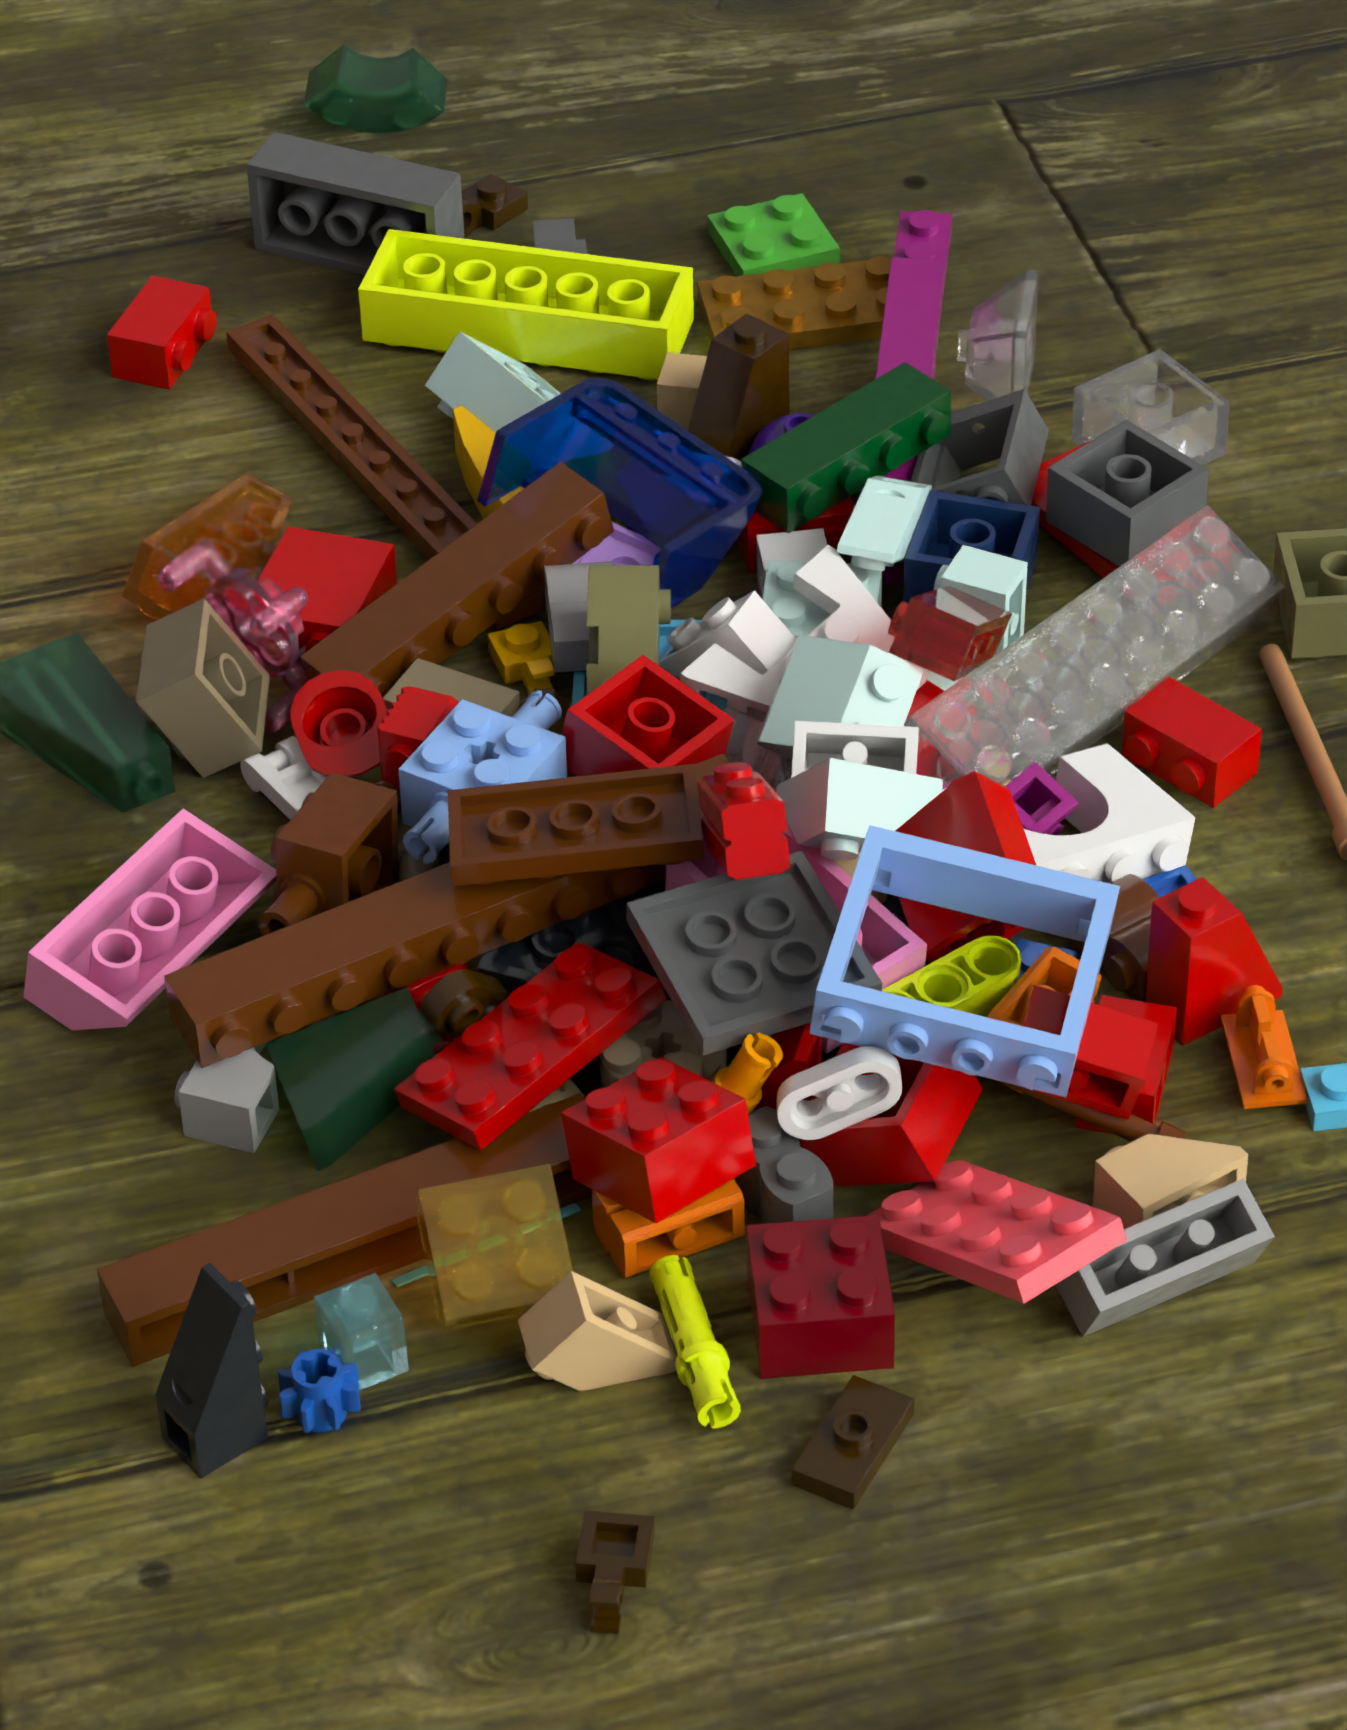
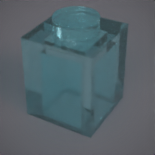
M376 1273L314 1297L320 1349H335V1354L340 1358L342 1366L348 1363L357 1364L359 1390L409 1371L404 1317Z

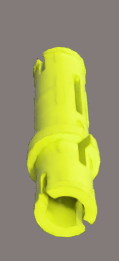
M678 1255L665 1256L652 1265L649 1277L660 1301L666 1325L677 1351L675 1369L678 1378L682 1384L690 1389L697 1418L701 1425L706 1427L709 1423L710 1427L714 1429L725 1427L736 1420L741 1412L740 1403L728 1377L730 1360L727 1351L722 1344L715 1340L711 1323L695 1283L690 1262L685 1257L679 1262Z

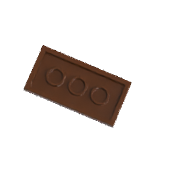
M695 764L447 790L450 868L453 886L489 885L499 881L536 877L546 879L558 875L592 871L612 872L621 868L657 864L676 865L685 861L705 859Z

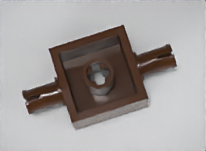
M331 772L314 793L311 792L305 797L301 808L286 825H281L278 828L271 845V857L276 861L277 872L273 904L258 920L262 922L259 925V930L263 936L399 882L398 813L402 809L400 790L394 784L387 781H377L372 784Z

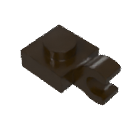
M491 174L462 190L465 238L482 224L495 230L528 210V192Z
M585 1510L575 1569L576 1582L592 1583L590 1607L594 1608L591 1632L619 1634L623 1615L625 1586L646 1588L655 1536L654 1516Z

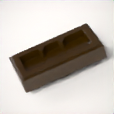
M853 1375L792 1468V1485L854 1509L914 1415V1398Z

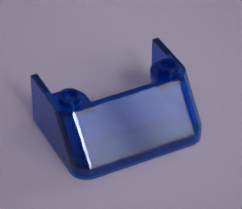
M589 378L496 431L477 501L486 507L520 486L526 488L561 461L604 492L610 514L662 549L655 555L652 565H659L660 589H671V608H673L705 586L754 515L762 493V487L752 474L621 384L605 378Z

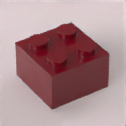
M879 1215L746 1225L747 1282L760 1379L894 1368L895 1311Z

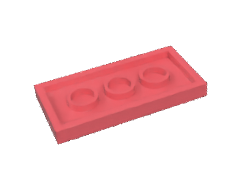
M963 1160L945 1163L936 1181L922 1182L910 1190L894 1193L884 1199L881 1204L882 1207L868 1214L879 1215L884 1249L1023 1304L1127 1241L1120 1216Z

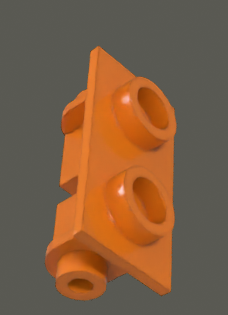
M1258 985L1249 986L1243 990L1241 998L1237 1003L1236 1014L1221 1015V1023L1243 1109L1307 1104V1096L1283 1010H1275L1274 996Z

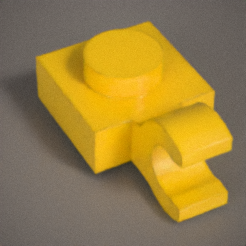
M542 621L530 624H517L509 629L487 634L489 653L505 684L522 680L528 695L534 689H553L549 676L554 675L551 641Z

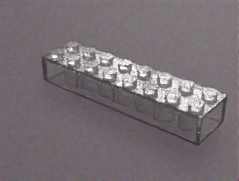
M1206 505L910 715L904 726L919 727L916 774L943 779L942 789L947 788L956 778L968 775L974 770L1005 787L1034 762L1041 766L1050 776L1058 771L1060 756L1088 749L1123 723L1124 711L1165 679L1171 677L1176 681L1181 680L1255 625L1284 590L1285 586L1222 519Z

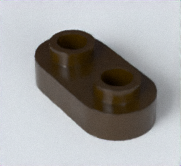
M460 969L442 978L429 990L421 1003L420 1010L438 1032L459 1037L466 1028L481 1020L506 1000L510 993L495 977L468 969Z

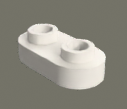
M864 1046L850 1050L789 1077L779 1087L776 1097L777 1117L780 1126L793 1137L803 1140H815L890 1109L897 1103L902 1093L899 1062L893 1054L883 1048ZM869 1072L875 1073V1074H872V1075H861V1074H863V1073H869ZM811 1095L818 1097L810 1101L803 1100Z

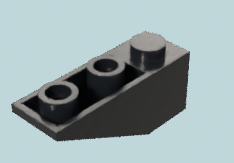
M211 1263L201 1267L155 1393L162 1439L200 1479L268 1438L264 1408L268 1406L269 1402L261 1384L258 1365L262 1362L263 1356L260 1346L255 1339L252 1319L257 1314L256 1306L250 1293L242 1283L237 1280L230 1282Z

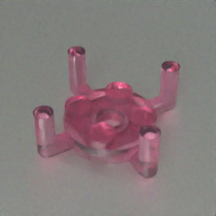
M206 540L199 541L157 573V580L163 589L171 592L199 570H204L212 581L206 590V601L268 672L270 678L280 676L290 689L286 695L266 710L264 729L270 733H275L291 720L290 709L294 697L303 685L309 681L306 672L299 664L301 661L300 656L305 653L306 645L299 649L297 637L304 631L298 612L308 604V593L301 587H293L283 592L279 586L267 577L257 582L245 575L251 569L244 567L231 569L211 542Z

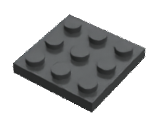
M802 851L790 854L791 867L785 870V873L734 880L725 873L627 903L626 921L702 1056L740 1045L749 1034L754 1036L755 1033H762L769 1036L811 1022L816 989L839 921L840 912ZM856 940L843 982L882 991L883 983Z

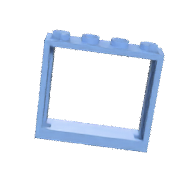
M869 825L816 989L809 1034L861 1047L875 1046L904 1059H913L961 1071L968 1075H977L1025 1087L1032 1091L1037 1090L1066 1098L1111 930L1120 886ZM872 890L1085 942L1061 1034L1048 1033L843 982Z

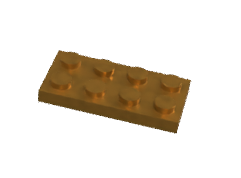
M878 256L864 261L840 264L824 263L817 267L793 270L774 269L761 274L737 277L721 276L713 280L697 281V299L710 340L746 313L789 333V350L881 339L892 257Z

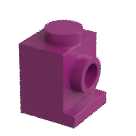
M1036 762L1005 786L1011 792L1023 828L1037 833L1060 835L1063 826L1059 822L1076 809L1079 803Z

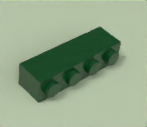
M908 363L900 364L742 458L743 503L789 534L844 499L859 492L864 488L868 478L886 475L950 436L951 390Z

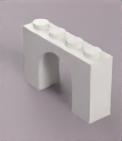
M1108 743L1060 756L1056 781L1079 802L1077 808L1067 815L1065 819L1076 827L1081 834L1048 835L1024 829L1037 866L1111 883L1128 874L1144 879L1186 865L1195 816Z

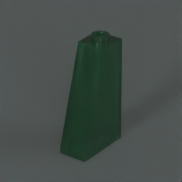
M77 632L0 662V733L122 813L175 792L169 746L149 721L143 717L137 706Z

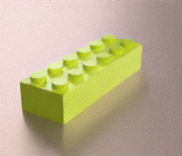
M388 229L358 288L363 341L384 343L393 347L407 346L446 353L458 333L462 332L520 362L535 363L544 367L558 366L581 369L591 373L634 376L643 380L659 379L666 353L681 352L694 320L692 267Z

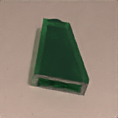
M407 987L266 1044L317 1171L331 1166L399 1107L400 1102L394 1088L412 1075L421 1064L436 1056L432 1045L443 1041L441 1033L434 1028L422 1014L421 1010L417 1009Z

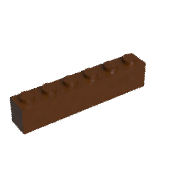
M560 461L300 656L308 680L322 673L336 670L358 672L372 680L383 698L417 658L440 665L544 586V566L572 564L592 548L597 547L614 532L604 492Z

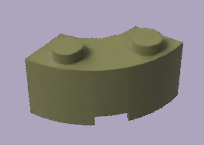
M589 565L587 593V627H589V664H586L587 695L642 655H645L659 665L660 624H671V589H660L659 565Z

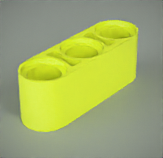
M983 936L882 989V991L986 1017L1019 980L1021 954L1016 945L1006 938Z

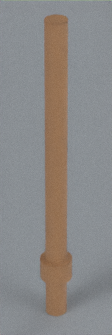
M1268 644L1260 650L1259 658L1334 829L1332 830L1331 837L1338 854L1347 861L1346 794L1281 648L1276 644Z

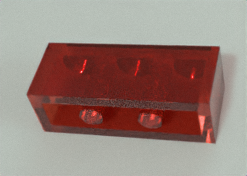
M951 586L911 597L909 604L902 601L892 617L888 634L895 638L889 653L952 681H956L991 666L1012 613Z

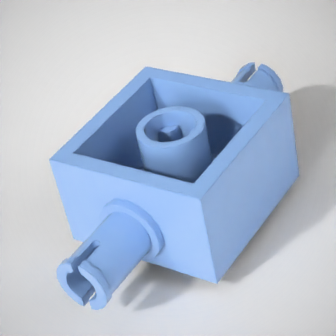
M533 691L512 717L462 699L398 769L402 823L413 827L404 835L403 843L407 852L414 859L419 861L425 851L430 848L423 857V863H433L442 849L449 843L447 790L567 778L566 737L548 730L562 715L560 704L551 694L547 693L536 706V703L542 698V691Z

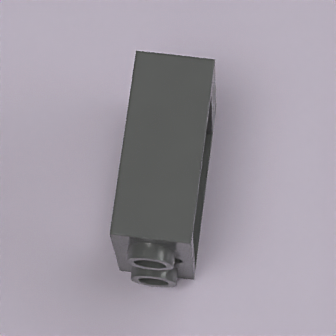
M1025 389L952 412L951 435L918 454L911 482L932 485L931 490L957 494L956 491L963 490L966 493L960 495L1031 506L1049 429ZM981 423L985 426V428L978 429L974 426V424ZM1000 459L998 467L959 479L962 470Z

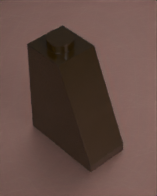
M747 313L711 340L683 448L732 457L740 462L742 458L749 454L751 443L766 424L782 416L790 415L789 333Z

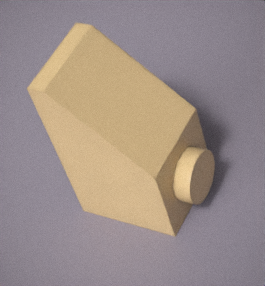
M1146 1134L1125 1146H1117L1109 1150L1103 1157L1095 1160L1093 1206L1120 1216L1123 1228L1126 1229L1243 1178L1246 1182L1248 1153L1240 1146Z
M570 1271L518 1319L526 1347L525 1357L532 1370L546 1380L554 1379L578 1391L665 1375L676 1371L675 1360L677 1358V1351L662 1313L573 1271Z

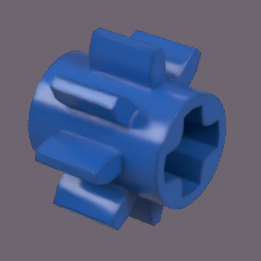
M312 1349L306 1352H299V1356L292 1363L291 1370L279 1369L278 1371L280 1388L278 1395L282 1418H291L297 1415L298 1422L303 1426V1432L306 1433L310 1431L327 1432L333 1429H340V1425L347 1416V1411L359 1412L361 1409L357 1364L348 1363L342 1366L340 1358L335 1354V1349Z

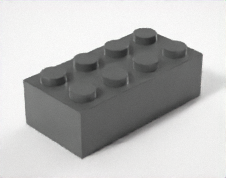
M273 132L246 164L255 250L366 275L388 229L465 239L460 173L278 132Z

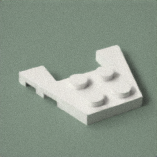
M827 545L795 573L793 589L831 614L807 636L872 645L925 669L917 690L926 682L928 666L833 547ZM714 643L680 673V681L698 694L705 691L727 699V707L744 713H748L754 708L767 713L791 650L766 673L760 674Z

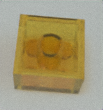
M550 1164L418 1190L414 1205L440 1331L523 1315L570 1271H573Z

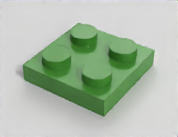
M803 193L782 195L775 200L749 206H735L727 211L707 215L708 233L736 277L767 273L774 269L793 270L817 267L824 263L840 264V247Z

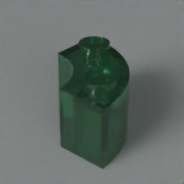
M343 44L309 72L304 105L330 123L347 129L369 133L399 132L423 125L444 113L448 79L414 48L398 56L375 58L359 54Z

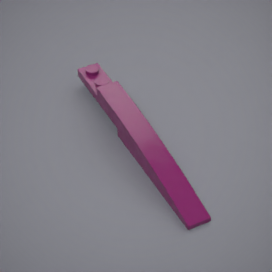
M930 210L900 211L894 257L891 258L876 379L906 362L935 380L936 352L952 232V213H935ZM918 455L882 477L911 482ZM904 561L903 563H895L894 567L885 566V570L882 571V584L904 585Z

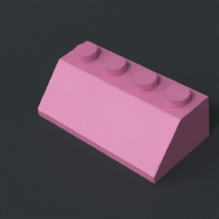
M183 808L28 952L23 998L72 1031L126 1027L166 988L164 975L189 966L277 882L276 869Z

